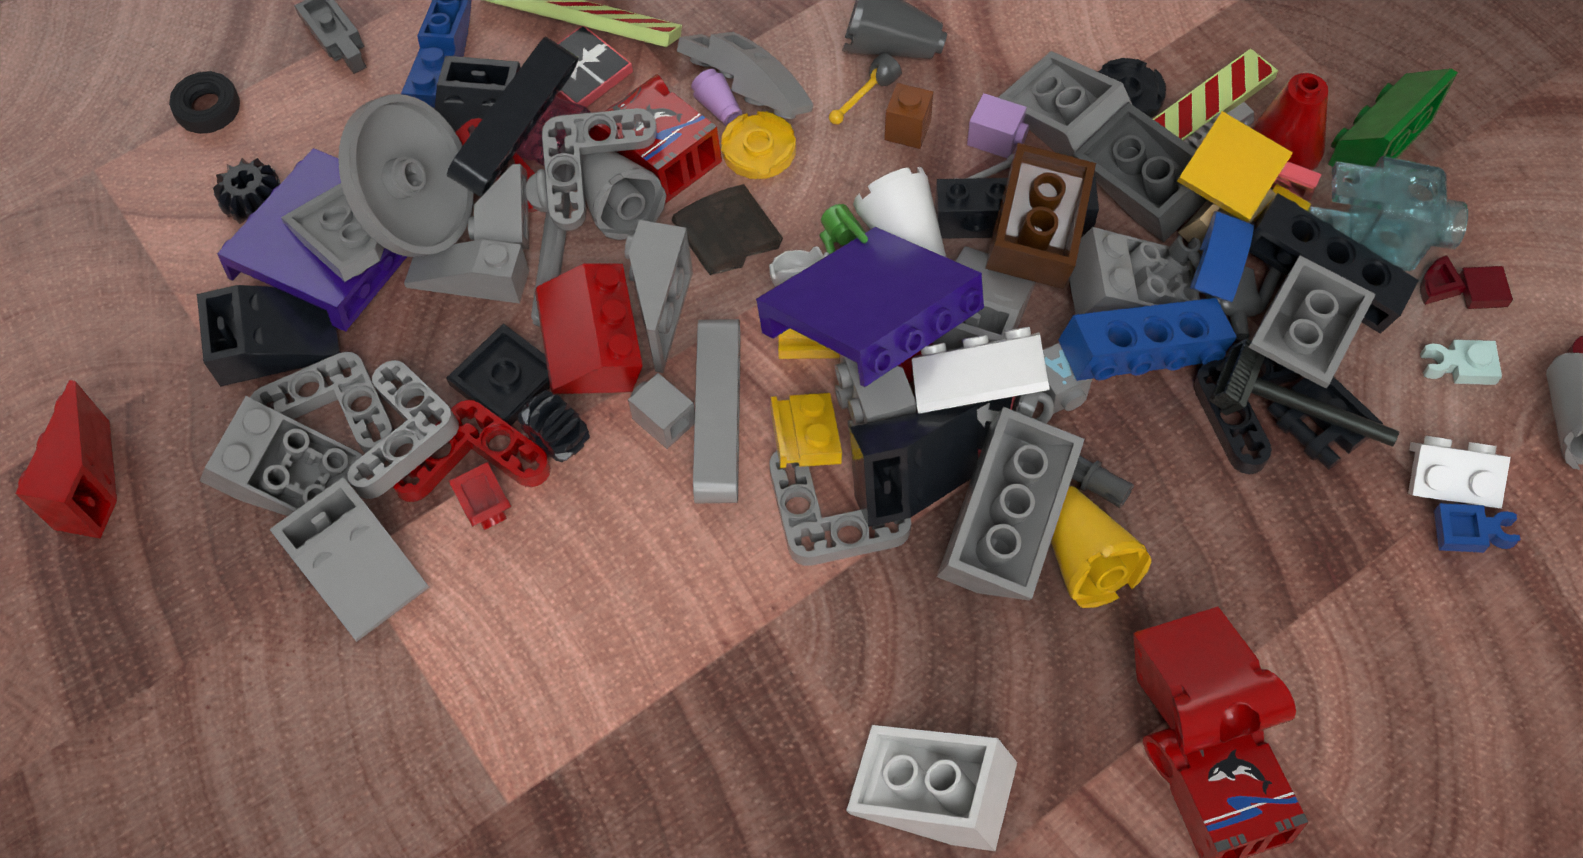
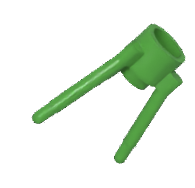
M836 204L823 213L821 223L825 230L819 236L829 254L835 251V242L840 245H846L856 238L862 243L868 241V237L865 235L866 232L859 221L855 219L847 205Z

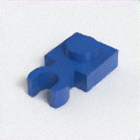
M1439 503L1434 510L1440 551L1484 553L1490 546V542L1498 548L1510 549L1521 540L1520 535H1509L1501 529V526H1511L1517 520V514L1503 511L1497 513L1494 517H1486L1484 505Z

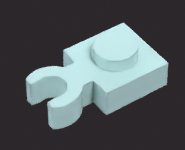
M1453 340L1448 349L1440 344L1433 343L1425 345L1420 353L1421 358H1431L1438 363L1427 365L1423 371V375L1426 378L1437 379L1445 373H1452L1454 384L1496 385L1502 378L1496 341Z

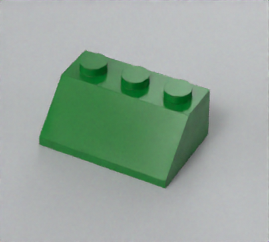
M1449 68L1406 73L1395 85L1388 83L1377 96L1376 104L1373 107L1366 105L1355 118L1354 126L1350 130L1344 127L1336 135L1331 143V147L1335 150L1328 165L1367 190L1433 122L1458 72Z

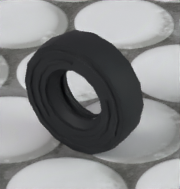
M206 71L189 75L177 83L170 94L169 105L174 118L183 128L190 132L202 134L215 132L232 122L239 112L240 98L233 83L227 77L220 73ZM215 94L218 96L217 103L211 108L202 111H195L191 108L192 103L203 95Z

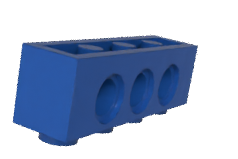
M1217 298L1073 315L1058 341L1077 381L1094 378L1100 381L1116 375L1131 373L1137 376L1152 370L1168 369L1173 371L1184 366L1204 365L1210 361H1218L1225 357L1226 351L1236 340L1237 336Z

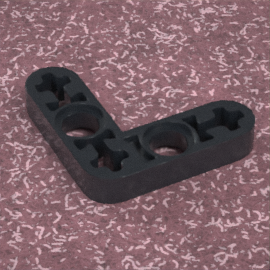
M1266 356L1260 368L1263 372L1261 379L1277 385L1295 381L1302 377L1300 374ZM1227 357L1218 361H1210L1202 365L1198 370L1193 385L1195 394L1234 469L1245 474H1256L1268 462L1272 451L1271 444L1249 401H1247L1245 408L1237 411L1242 416L1243 423L1230 425L1222 419L1220 414L1221 408L1209 401L1215 384H1207L1206 381L1208 377H1211L1214 382L1219 380L1218 378ZM1248 432L1245 439H1243L1242 435ZM1245 445L1249 451L1258 452L1256 459H1253L1250 454L1243 455L1241 453Z

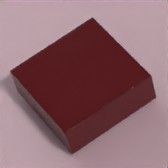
M1503 266L1464 267L1460 271L1459 276L1466 286L1463 295L1467 309L1508 307L1513 301Z

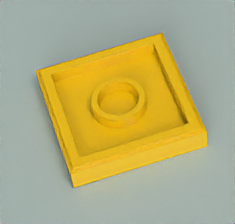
M1222 111L1177 182L1240 220L1249 222L1291 157L1292 152Z

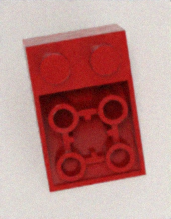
M69 380L63 394L56 400L54 413L45 432L38 438L36 451L27 470L19 478L15 494L53 530L101 539L117 503L110 421L77 382Z

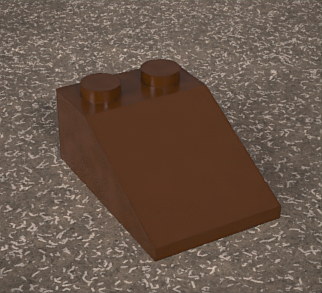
M1017 143L993 231L985 269L1064 289L1076 266L1096 163Z

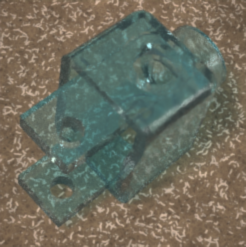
M1381 156L1374 167L1336 161L1332 168V202L1351 205L1349 211L1343 212L1311 206L1308 210L1309 213L1331 224L1335 229L1356 242L1365 245L1369 250L1390 263L1401 267L1404 271L1414 270L1432 246L1456 249L1464 237L1468 222L1467 204L1463 201L1450 200L1447 197V176L1443 169L1387 156ZM1345 178H1351L1353 180L1351 183H1349Z

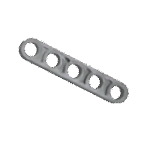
M698 320L693 464L694 503H738L740 320Z

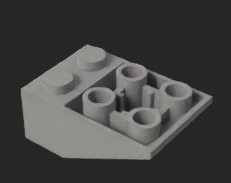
M1092 227L1081 238L1076 266L1069 278L1075 314L1200 300L1199 292L1190 289L1195 275L1193 265L1190 260L1186 263L1175 261L1170 256V246Z
M965 246L956 262L982 273L984 308L932 343H945L946 350L963 347L962 339L980 335H987L989 342L1006 339L1004 331L1019 327L1036 282L985 269L988 253Z
M245 396L206 464L200 482L237 500L289 516L342 477L348 482V471L362 454Z
M344 477L269 529L356 642L429 588L408 558Z

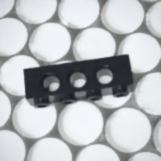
M1093 177L1081 237L1092 227H1095L1099 211L1096 177ZM1008 178L937 179L934 206L942 239L992 238Z
M1279 193L1261 212L1254 224L1249 252L1283 274L1288 275L1298 257L1302 256L1376 294L1362 323L1380 334L1401 316L1419 282L1418 279L1405 272L1401 267L1390 263L1369 250L1365 245L1356 242L1335 229L1331 224L1322 221Z

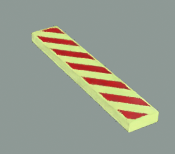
M483 0L668 47L681 37L682 25L585 0Z
M1249 49L1157 115L1153 120L1180 139L1185 140L1204 124L1210 122L1213 117L1222 111L1225 113L1230 112L1276 78L1278 70L1255 51Z

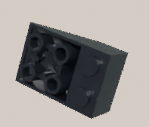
M445 56L437 83L435 110L443 116L454 132L471 119H483L521 68L519 61ZM508 164L503 169L500 175H503L504 172L507 170Z
M235 285L197 294L203 362L220 387L308 367L341 353L338 329L332 326L327 310L278 288Z
M976 403L915 413L849 427L854 496L868 527L913 517L972 478L978 461Z

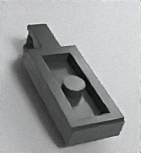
M304 0L294 5L299 17L329 57H332L335 62L343 58L353 74L367 68L359 49L364 47L359 32L335 0Z

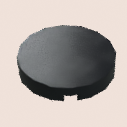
M1120 58L1105 63L1098 72L1123 83L1132 105L1150 118L1156 116L1163 106L1166 96V83L1161 73L1156 69L1153 71L1146 67L1147 63L1139 59Z

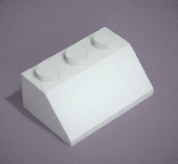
M1023 327L1004 331L1006 339L992 342L988 341L987 335H980L962 339L963 347L946 350L945 343L926 346L921 350V355L912 358L918 413L1050 390L1040 333L1031 334L1030 327Z

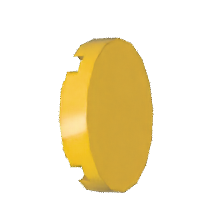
M757 111V115L748 116V113L739 115L728 123L722 133L721 152L726 165L737 175L749 179H767L779 175L791 165L796 155V138L791 124L782 117L767 111Z

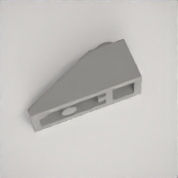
M480 239L453 244L444 251L428 256L413 257L404 285L406 288L520 304L529 268L521 244Z

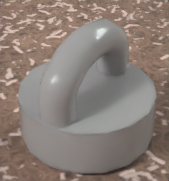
M539 169L537 173L528 179L525 185V194L528 202L534 209L540 212H549L545 170ZM553 173V177L555 178V180L562 182V180L556 174ZM562 193L563 202L565 200L566 193Z
M1042 391L1017 396L1012 410L1032 418L1039 401L1043 403L1044 409L1036 420L1047 424L1054 412V402L1050 395Z

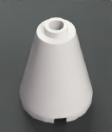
M909 167L891 172L868 185L871 193L864 199H862L860 193L855 197L853 206L870 230L874 227L880 228L946 257L928 177L921 167H917V173L912 174Z

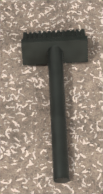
M1248 338L1231 346L1225 361L1226 363L1223 365L1219 380H1217L1211 395L1212 397L1209 400L1221 408V413L1227 416L1245 408L1250 394L1253 393L1381 443L1394 446L1400 431L1258 378L1257 376L1265 356L1249 348L1251 340Z

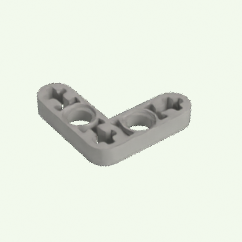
M636 108L553 117L545 123L542 129L548 209L553 223L558 228L567 231L575 230L586 219L581 155L649 147L657 137L656 121L649 111ZM635 122H643L645 129L642 136H636L635 131L632 130L635 128ZM616 123L622 124V139H618ZM605 124L611 129V134L606 140L595 141L589 136V131L594 125ZM564 129L566 135H568L564 139L566 153L559 154V147L554 137L557 136V130ZM563 164L572 166L575 169L574 177L568 182L555 180L553 173L558 166ZM562 193H569L572 208L578 209L572 211L571 218L564 219L563 214L557 212L564 209Z
M353 352L338 353L260 387L250 396L251 399L265 406L268 402L273 401V410L291 419L298 418L338 400L353 435L364 453L368 452L394 431L364 363ZM350 367L352 375L345 378L342 370ZM329 375L333 385L328 386L324 377ZM309 382L319 384L317 392L312 396L301 397L298 395L299 389L304 384ZM289 393L294 402L289 404L285 394ZM362 396L372 398L371 405L366 410L360 412L351 410V405L355 399ZM373 421L381 437L376 442H373L371 433L366 425Z
M392 360L383 363L375 370L372 376V383L379 394L405 422L351 465L347 479L358 495L366 499L377 498L388 491L456 435L459 428V422L449 406L401 361ZM394 379L402 383L398 390L391 383ZM424 396L423 401L413 408H406L407 403L412 398ZM433 414L440 424L435 426L427 418ZM408 443L413 444L412 449L406 455L394 457L396 450L400 446ZM386 460L390 463L387 467L384 465ZM371 474L374 476L370 480L366 479Z
M777 451L771 456L770 477L788 551L796 563L804 566L817 565L898 547L908 540L911 532V518L894 521L895 524H899L898 532L891 533L888 527H884L885 523L872 526V530L875 529V536L872 539H869V527L861 510L822 518L809 466L799 467V463H791L792 467H795L796 484L789 486L786 471L780 468ZM794 497H802L809 502L810 507L803 514H793L787 510V502ZM845 526H854L861 531L862 537L856 543L847 544L842 542L837 534ZM825 531H831V548H827ZM809 536L811 542H815L814 550L806 551L805 547L801 545L803 537Z

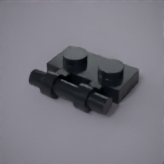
M1334 376L1327 388L1307 378L1302 379L1291 388L1292 391L1383 425V422ZM1273 402L1267 409L1278 421L1276 425L1285 434L1290 432L1305 447L1303 452L1313 461L1318 459L1328 470L1341 460V457L1330 448L1333 444L1337 443L1350 454L1369 439L1366 436L1298 410L1290 409L1277 402ZM1309 416L1324 432L1317 435L1302 420Z

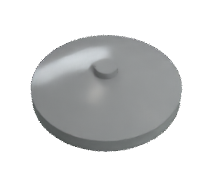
M391 94L371 100L360 106L351 115L344 127L338 156L343 191L360 225L384 248L407 257L428 256L451 247L465 231L473 206V192L447 177L448 168L462 147L458 136L439 112L415 97Z

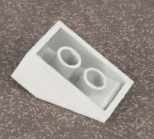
M872 725L846 811L850 815L950 845L996 851L1017 761L998 738Z

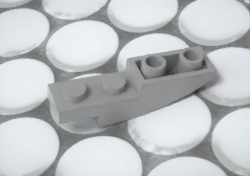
M735 32L711 34V37L703 34L679 37L677 52L691 57L690 62L693 64L715 67L719 69L718 73L733 79L731 90L745 96L744 100L753 105L771 107L774 109V114L788 119H794L799 114L812 112L813 103L795 77L774 56L748 38Z

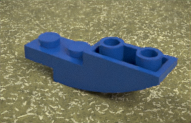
M432 0L417 35L420 49L401 92L402 95L415 97L435 108L437 83L445 56H464L472 0Z

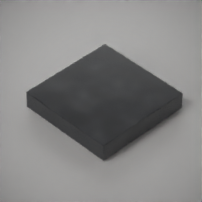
M504 323L446 377L449 385L465 398L480 403L510 426L518 420L517 415L531 398L550 388L545 354Z

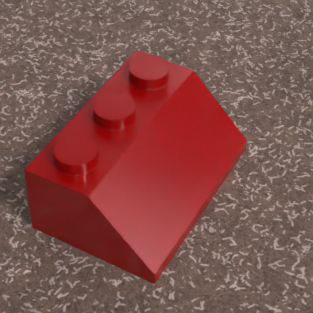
M583 263L537 286L535 295L551 392L553 394L632 392L643 364L623 264Z

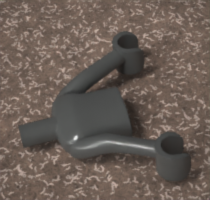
M1178 236L1169 247L1170 256L1180 263H1186L1190 260L1197 270L1201 255L1198 252L1201 242L1198 238H1192L1187 247H1185L1182 237ZM1267 263L1269 272L1259 293L1256 287L1254 270L1244 267L1233 302L1217 299L1225 315L1230 316L1231 326L1237 336L1236 340L1249 338L1247 317L1259 315L1266 309L1282 275V272ZM1206 295V298H1207V299L1215 298V297Z

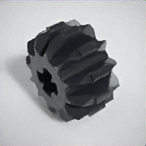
M242 158L239 165L235 167L227 164V173L216 175L217 185L213 187L221 211L227 217H233L234 220L241 224L265 202L273 189L279 186L281 182L270 165H264L258 158L251 163Z
M544 390L538 396L531 398L517 415L521 429L527 433L529 439L541 447L548 457L558 462L567 461L570 457L576 455L590 438L587 424L581 420L579 413L575 412L570 404L563 401L559 395H555L550 391Z

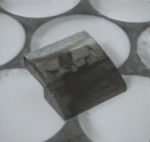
M744 184L708 195L673 214L672 222L675 226L687 228L689 246L709 275L742 268L746 257L779 249L783 240L781 234Z

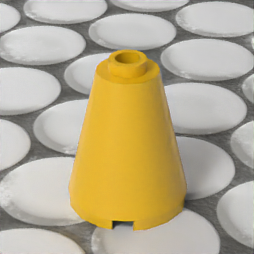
M1069 486L1051 544L1069 596L1082 608H1096L1120 598L1115 591L1127 583L1131 589L1138 585L1148 572L1152 560L1146 547L1077 488Z

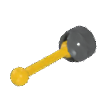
M881 53L876 57L869 67L870 80L839 110L830 112V122L834 125L842 123L844 114L875 84L888 86L895 82L902 74L898 62L887 53Z

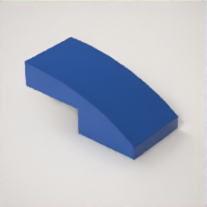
M1214 211L1200 248L1203 254L1190 289L1225 302H1233L1249 253L1254 230L1253 224Z

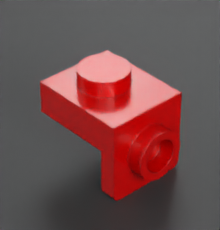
M488 462L448 481L472 527L481 524L483 530H486L507 519L504 511L512 506L504 495Z

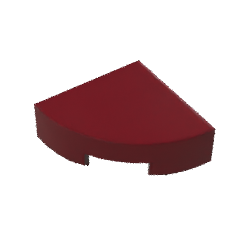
M1448 255L1434 261L1421 281L1420 293L1424 305L1461 295L1466 288Z

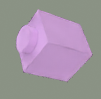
M983 93L969 122L967 145L1008 158L1013 153L1017 143L1024 144L1029 130V124L1024 123L1027 107Z

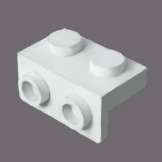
M1425 436L1424 444L1410 443L1409 450L1414 451L1415 455L1408 494L1502 509L1511 457L1495 454L1497 446L1469 442L1468 450L1451 448V439Z

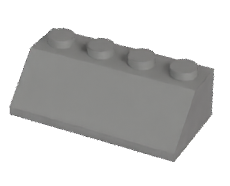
M1003 407L989 427L937 577L979 594L1030 601L1033 597L1085 439Z

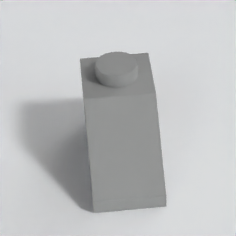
M512 164L474 204V216L468 219L470 240L486 239L521 244L523 249H529L528 200L525 194L527 171L521 164Z

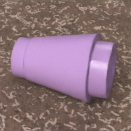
M708 69L694 79L691 85L694 91V98L722 121L725 126L739 115H742V110L739 108L722 73H717L715 69Z

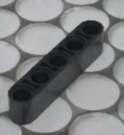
M545 36L458 151L448 168L447 177L482 197L493 185L566 84L577 66L579 57Z

